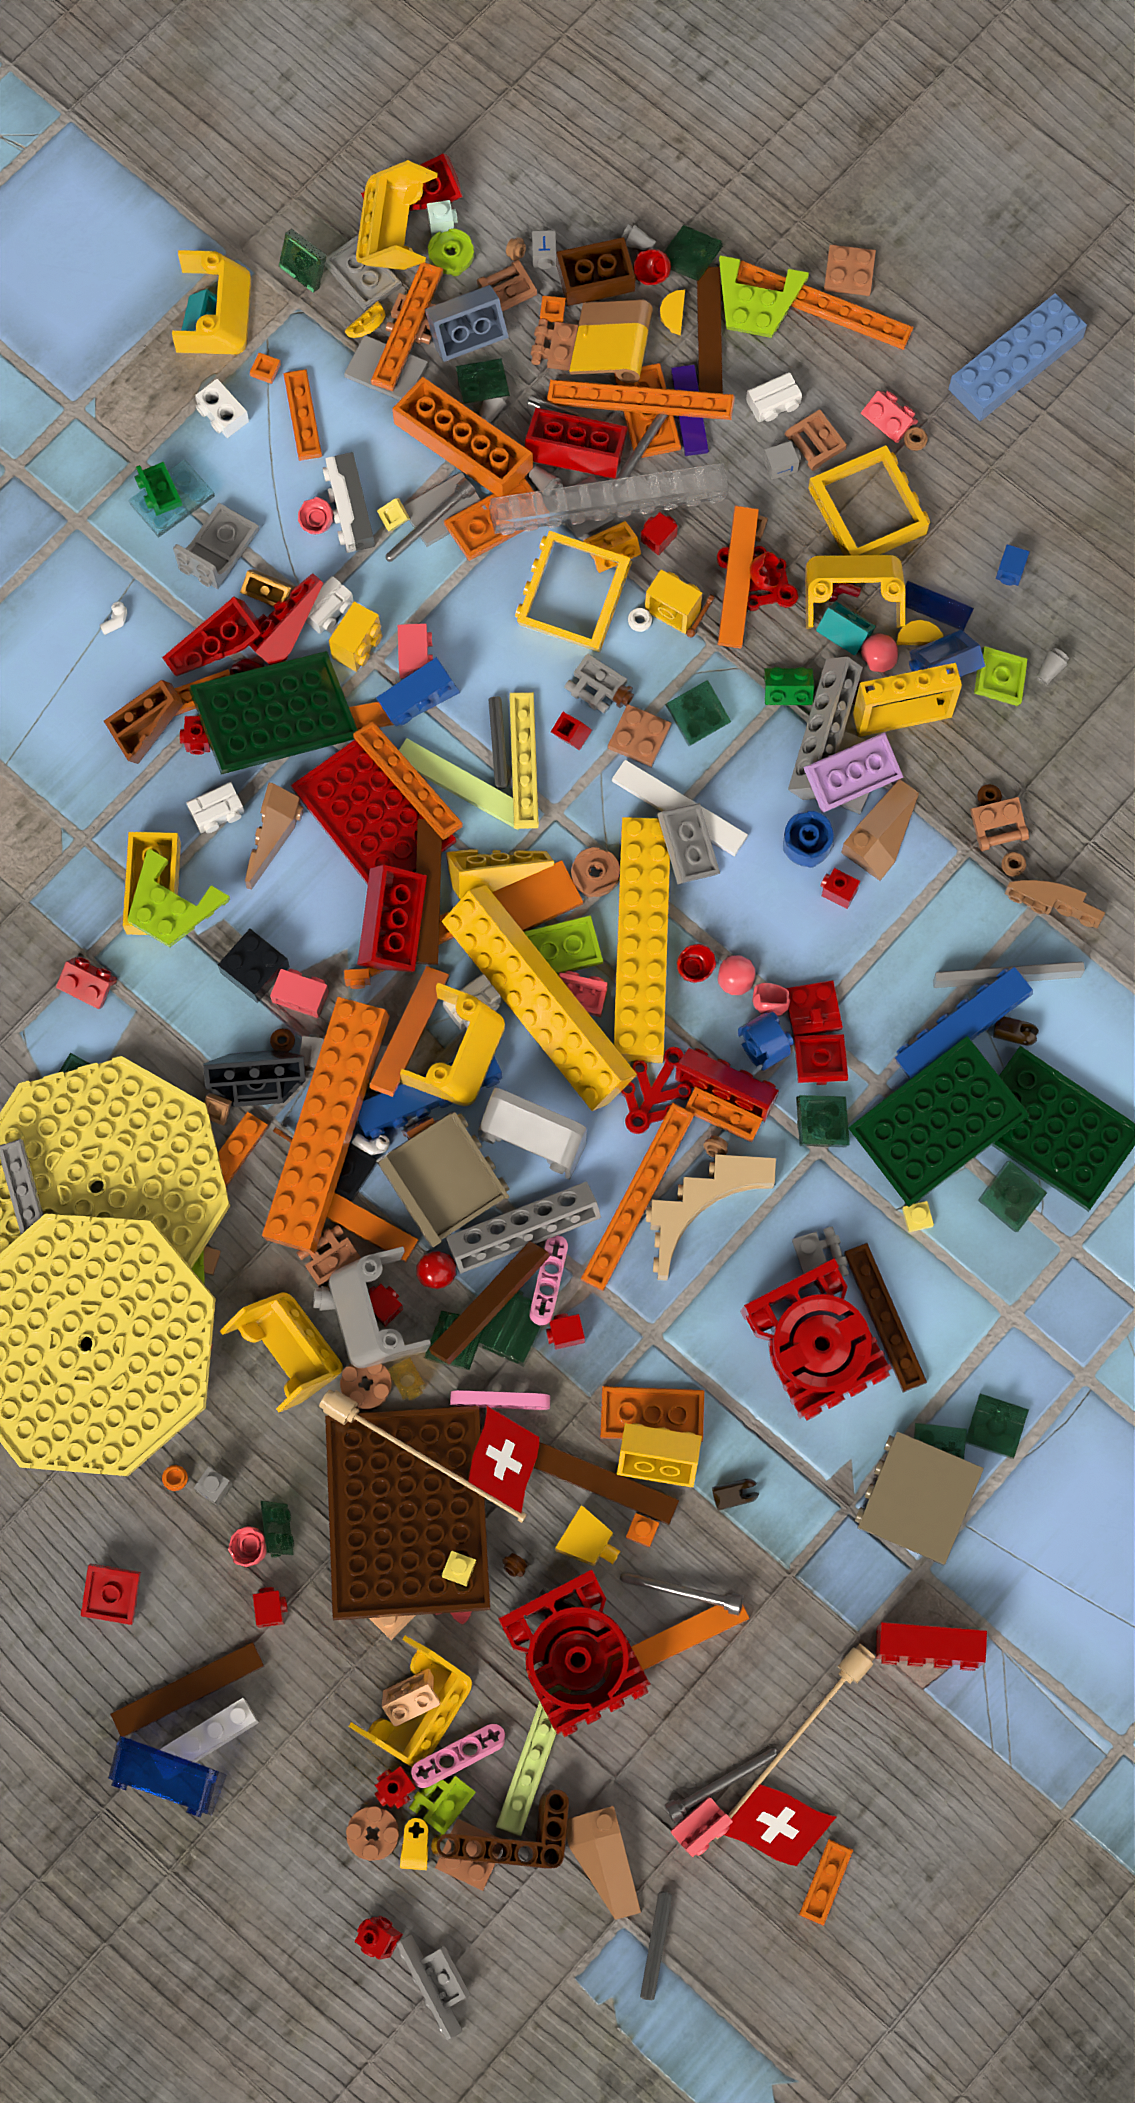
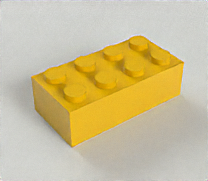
M128 832L122 925L126 935H148L128 923L129 912L148 849L165 857L169 862L156 882L178 895L181 841L178 833Z

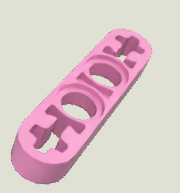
M560 1235L547 1239L544 1247L550 1257L539 1269L530 1309V1318L538 1325H545L551 1321L568 1250L567 1240ZM554 1245L559 1246L557 1257L552 1256ZM549 1264L557 1267L558 1272L550 1274L544 1267ZM542 1286H549L552 1288L553 1293L551 1295H544L541 1293L540 1288ZM541 1302L546 1303L544 1316L539 1315Z
M451 1391L450 1405L456 1407L479 1406V1408H486L488 1406L500 1409L548 1410L550 1409V1395Z
M497 1724L487 1725L414 1764L411 1771L413 1783L420 1788L429 1787L498 1751L505 1743L504 1729ZM490 1733H493L494 1736L498 1735L497 1742H494L492 1739L488 1740ZM479 1738H481L482 1743L484 1742L485 1744L484 1749H482L481 1742L478 1740ZM467 1744H474L478 1750L474 1755L469 1756L464 1754L463 1747ZM444 1756H450L454 1759V1764L449 1768H444L439 1764L440 1759ZM431 1763H435L436 1770L439 1773L436 1774L435 1769L432 1770ZM423 1769L424 1772H428V1778L418 1777L419 1770Z

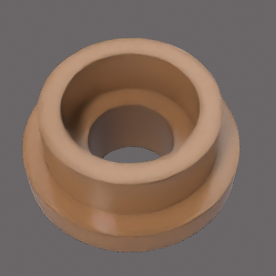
M511 238L506 247V255L513 261L519 260L525 255L526 245L522 238Z
M919 427L909 429L904 435V444L910 450L919 451L927 444V434ZM917 438L919 442H913L911 439Z
M1008 853L1002 859V870L1009 876H1019L1026 868V860L1019 853ZM1015 862L1018 867L1011 868L1009 863Z
M710 1136L703 1144L706 1153L715 1158V1154L726 1155L728 1152V1143L719 1136Z

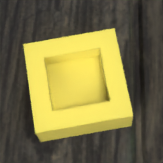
M398 498L377 510L386 529L390 532L410 520Z
M927 1201L902 1208L908 1233L934 1226Z
M451 1551L442 1577L467 1586L476 1560Z

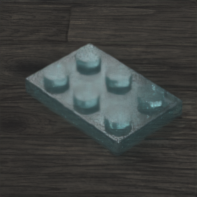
M186 459L168 471L183 506L156 516L153 508L148 509L143 496L147 494L144 489L129 499L130 505L158 538L215 497L212 489Z

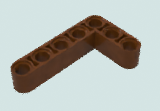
M548 1790L542 1794L539 1801L536 1842L459 1834H439L432 1840L431 1850L435 1856L443 1859L544 1869L557 1868L564 1859L569 1806L568 1796L561 1790ZM553 1794L559 1799V1806L556 1809H552L549 1805V1799ZM549 1822L555 1823L557 1827L556 1834L552 1837L547 1833L546 1829ZM445 1838L451 1843V1849L446 1854L440 1849V1843ZM470 1841H473L477 1846V1852L473 1856H470L466 1851V1846ZM495 1844H500L503 1848V1854L499 1859H496L492 1854ZM522 1846H525L529 1852V1856L525 1861L520 1860L518 1856L519 1849ZM548 1849H551L554 1853V1860L550 1864L544 1859V1854Z

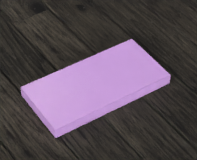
M885 732L803 767L822 813L903 778Z

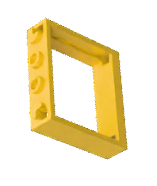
M887 445L816 475L809 480L808 489L844 556L880 555L927 534L930 524L929 516L925 511L921 510L915 491L911 492L905 472L900 471L897 466V457L894 452L889 451ZM879 462H883L915 523L857 548L825 486Z
M549 531L547 536L542 537L539 546L542 552L539 559L535 558L531 572L534 574L531 582L527 581L523 591V595H526L523 604H519L515 614V617L518 618L517 622L521 626L601 652L632 564L631 558ZM554 542L618 563L592 639L528 618Z
M956 663L861 682L853 711V719L858 737L952 718L962 687ZM873 686L874 690L866 693L865 687ZM942 692V693H940V694H935V695H930V696H926V697H921V698L906 700V699H910V698H915V697H920V696H925V695H929V694H934V693ZM906 700V701H902V702H897V703H892V704H887V705H883V706H878V707H873V708H872V706H877V705H882V704H886V703H891V702ZM944 700L943 705H938L937 701Z

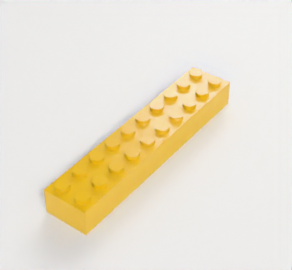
M622 817L614 1046L627 1062L642 1060L645 1063H663L670 856L658 818Z
M485 885L469 890L443 919L442 923L490 981L491 985L590 1110L594 1111L608 1105L635 1078L636 1072L490 889Z

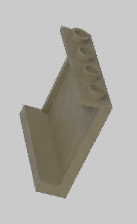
M453 1111L376 1161L431 1247L441 1243L443 1238L501 1200L509 1198L507 1191L510 1190L502 1177L498 1179L494 1174L493 1170L496 1167L489 1156L484 1158L479 1149L482 1148V1145L475 1135L470 1136L466 1130V1127L469 1125L461 1113L457 1115Z
M896 1432L894 1437L889 1435L884 1450L888 1451L885 1460L880 1459L874 1473L878 1477L875 1485L870 1483L864 1497L868 1499L865 1509L860 1507L856 1515L855 1522L859 1523L857 1529L866 1531L934 1560L938 1564L945 1565L984 1468L900 1432Z

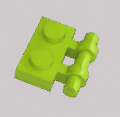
M455 1776L449 1784L441 1780L429 1787L423 1788L421 1792L417 1791L413 1796L414 1801L408 1808L417 1814L422 1806L426 1807L429 1811L423 1820L441 1834H446L476 1792ZM439 1787L443 1792L436 1802L433 1803L429 1800V1797Z

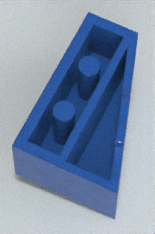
M436 657L377 696L376 699L391 722L397 727L398 725L407 724L412 718L459 694L460 691Z

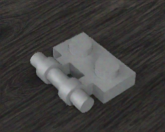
M587 654L574 671V676L580 679L579 682L575 684L568 680L564 688L570 691L571 695L576 699L581 698L587 702L593 710L598 709L602 713H606L609 705L602 700L605 696L613 700L618 688L622 684L626 685L627 678ZM587 685L598 691L595 696L585 690Z
M833 1227L824 1229L825 1240L819 1241L817 1232L792 1239L803 1274L826 1263L823 1249L830 1248L832 1257L835 1258L839 1265L838 1270L842 1277L849 1275L846 1267L848 1262L846 1257L842 1255L839 1246L841 1241L839 1236L835 1235Z

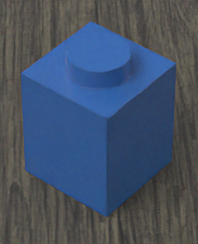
M1007 544L996 579L1005 585L1018 586L1030 551Z

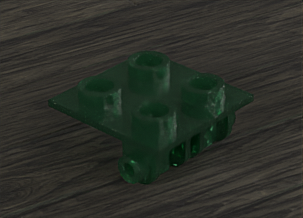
M502 358L456 366L463 404L510 396Z
M261 1501L266 1552L271 1554V1558L281 1557V1555H294V1538L290 1529L291 1513L288 1509V1504Z

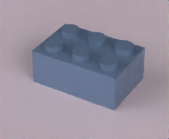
M491 285L425 309L435 349L443 362L509 338L499 297Z

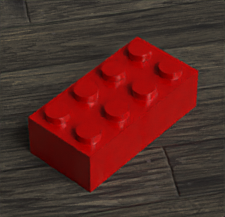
M881 1622L877 1626L875 1659H881V1664L897 1665L900 1661H908L907 1666L923 1667L926 1663H934L933 1668L949 1669L952 1665H960V1670L976 1671V1669H979L980 1666L986 1663L987 1631Z

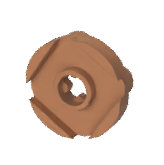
M595 847L585 849L576 856L572 864V881L575 887L586 897L604 896L610 893L619 882L620 866L616 857L609 851L606 852ZM592 867L602 870L599 877L595 878V876L589 875Z
M350 1363L342 1372L340 1388L342 1394L358 1403V1409L372 1410L378 1408L386 1401L392 1388V1381L387 1368L382 1364L367 1368H357ZM366 1377L368 1380L373 1381L368 1391H365L364 1387L359 1388V1383Z
M376 1806L363 1808L356 1812L349 1821L346 1829L347 1843L351 1851L359 1858L368 1861L382 1860L388 1857L397 1847L399 1839L398 1823L394 1816L385 1809ZM367 1828H379L380 1831L377 1834L379 1839L377 1841L374 1839L367 1840Z

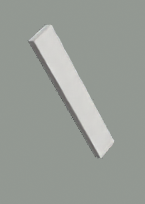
M624 760L612 778L613 783L661 812L697 804L627 760ZM701 806L711 843L735 857L748 838V834Z

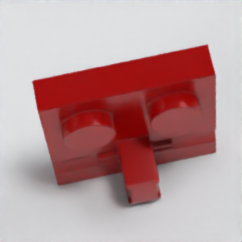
M833 980L785 988L789 991L790 1003L788 1013L793 1038L794 1036H808L842 1030L843 1026Z
M844 1034L794 1036L798 1083L817 1082V1085H827V1082L848 1081Z
M90 1563L87 1569L81 1616L132 1625L134 1623L141 1572Z

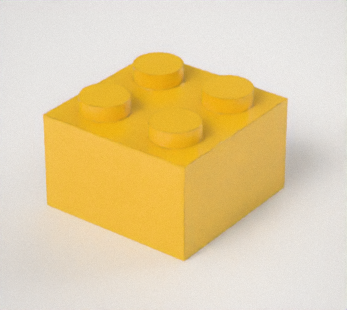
M660 570L646 591L645 609L652 616L686 634L701 612L702 592H700L697 586L681 581L676 574Z
M354 601L329 639L332 659L355 672L358 671L360 666H365L370 657L369 652L373 646L377 647L383 636L379 615Z

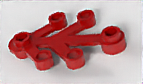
M762 546L754 547L753 560L758 557L755 555L756 552L765 553L766 549ZM729 547L721 548L717 553V563L724 569H727V563L723 562L722 559L728 558ZM779 558V564H782L783 568H776L777 572L782 573L779 586L769 591L772 594L759 597L757 595L748 596V610L756 611L760 606L774 603L784 608H789L796 604L798 591L788 583L786 561ZM750 577L749 592L761 590ZM788 594L791 598L783 599L782 595ZM751 600H754V601H756L758 604L755 605V606H752V605L749 604V602H750Z
M670 1047L665 1051V1064L652 1087L647 1075V1064L642 1060L634 1062L632 1068L637 1074L636 1076L644 1097L640 1108L634 1096L635 1085L632 1082L627 1085L632 1087V1092L625 1093L624 1090L621 1091L629 1109L625 1125L631 1133L642 1134L648 1130L651 1123L664 1120L671 1106L668 1105L665 1110L649 1113L653 1105L677 1098L686 1100L690 1097L691 1088L685 1083L678 1085L677 1088L661 1092L673 1069L677 1067L684 1055L680 1048ZM670 1056H676L678 1061L675 1063L670 1062ZM642 1065L645 1069L642 1072H638L635 1067ZM685 1088L688 1090V1094L681 1095L679 1090ZM641 1119L643 1123L640 1126H635L633 1121Z

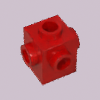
M185 716L184 729H180V744H184L186 752H190L193 755H202L204 752H210L211 747L199 716Z
M400 1766L393 1772L388 1769L377 1777L379 1782L375 1784V1787L378 1791L374 1795L382 1806L388 1804L390 1808L396 1806L399 1809L411 1800L409 1795L417 1789ZM393 1784L398 1786L396 1793H390L389 1791L390 1786Z
M378 1916L367 1918L359 1925L357 1929L358 1936L354 1942L361 1946V1951L364 1954L381 1960L391 1957L397 1946L396 1942L401 1939L403 1934L392 1927L393 1923L389 1919Z

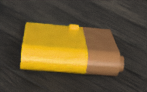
M644 299L583 303L569 370L570 374L615 373L622 382H638L653 312L652 305Z

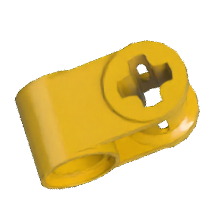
M412 1818L405 1825L400 1869L427 1870L429 1830L427 1823L421 1818ZM415 1822H418L419 1826L424 1828V1833H420L418 1838H415L414 1834L409 1832V1827H413Z

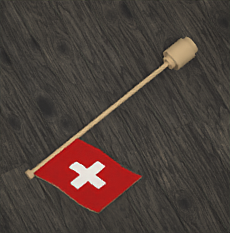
M329 1389L322 1398L319 1407L324 1409L323 1412L343 1425L348 1421L352 1423L354 1420H357L518 1517L519 1522L523 1523L527 1517V1514L522 1512L526 1486L537 1460L539 1437L492 1408L486 1407L485 1425L473 1454L469 1481H466L358 1415L359 1409L356 1408L358 1403L337 1390L334 1392Z
M859 1644L856 1648L853 1647L837 1667L841 1670L838 1674L842 1678L728 1814L733 1822L729 1825V1830L724 1834L725 1836L745 1842L774 1860L797 1866L837 1818V1816L816 1811L787 1793L761 1785V1783L845 1681L849 1684L852 1681L858 1684L872 1667V1661L876 1657L863 1645Z

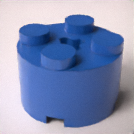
M816 811L795 814L788 821L784 832L783 851L792 862L809 868H813L823 862L831 851L834 838L830 821L823 814ZM808 837H811V838H812V840H809V841H807V840H805V839H807Z
M773 1011L763 1013L738 1028V1036L743 1035L745 1040L741 1044L745 1053L756 1067L762 1065L761 1070L763 1071L790 1056V1046L794 1044L791 1035L787 1031L784 1032L779 1025V1018Z

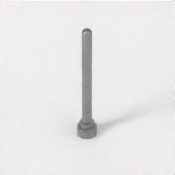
M657 414L613 482L614 489L618 490L623 486L668 415Z
M462 478L456 484L455 492L386 554V560L388 562L395 560L458 501L464 500L466 497L470 498L476 492L474 486L466 478Z
M622 1573L620 1575L622 1583L722 1606L724 1610H728L729 1614L737 1616L741 1612L743 1595L732 1593V1595L722 1596L629 1573Z
M771 1748L682 1801L680 1799L676 1801L671 1800L664 1804L673 1823L675 1824L683 1819V1815L687 1813L686 1810L775 1759L779 1754L778 1749Z

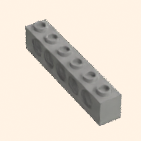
M848 656L830 658L825 661L788 787L789 791L802 800L816 799L803 767L838 753L863 668Z
M586 1181L447 1236L446 1239L461 1274L517 1252L529 1241L537 1244L600 1219L601 1215L597 1201Z

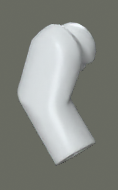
M122 602L113 603L111 606L113 610L111 619L99 625L104 635L124 625L127 608Z
M358 1133L353 1139L352 1144L372 1156L388 1150L390 1140L385 1135L368 1140Z

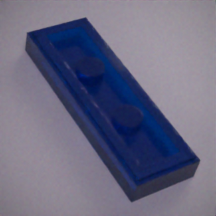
M907 581L905 585L906 608L959 630H965L974 610L973 607L910 581Z

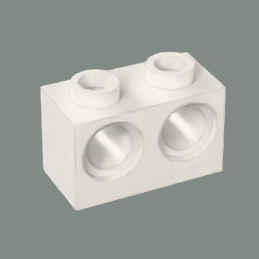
M218 379L195 395L197 401L196 409L203 417L207 416L211 420L210 423L218 434L222 432L226 438H229L249 422L247 411ZM211 400H217L214 404L208 403ZM226 416H232L230 420H223Z

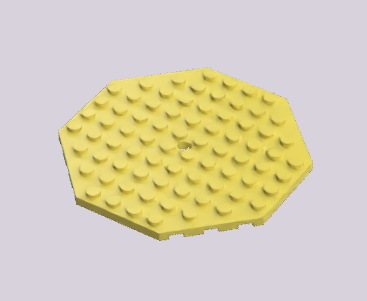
M122 1056L112 1058V1060L78 1067V1069L44 1076L43 1079L21 1082L17 1085L0 1112V1146L19 1139L23 1140L43 1215L56 1214L152 1221L192 1269L230 1208L206 1104ZM0 1160L1 1253L21 1234ZM95 1181H102L104 1184L103 1191L92 1193L91 1185Z
M44 1214L0 1253V1443L20 1468L129 1476L206 1408L216 1298L152 1221ZM89 1337L92 1339L91 1350H82L81 1341L83 1338Z

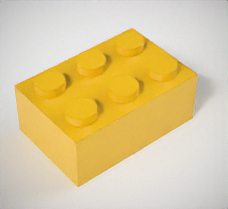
M625 1423L617 1475L694 1487L702 1436L695 1435L692 1432L670 1431L663 1427L651 1428L639 1423Z

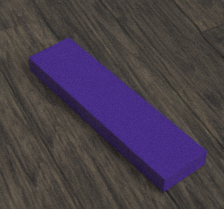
M695 365L671 368L674 390L699 392ZM678 416L685 456L708 453L703 418Z

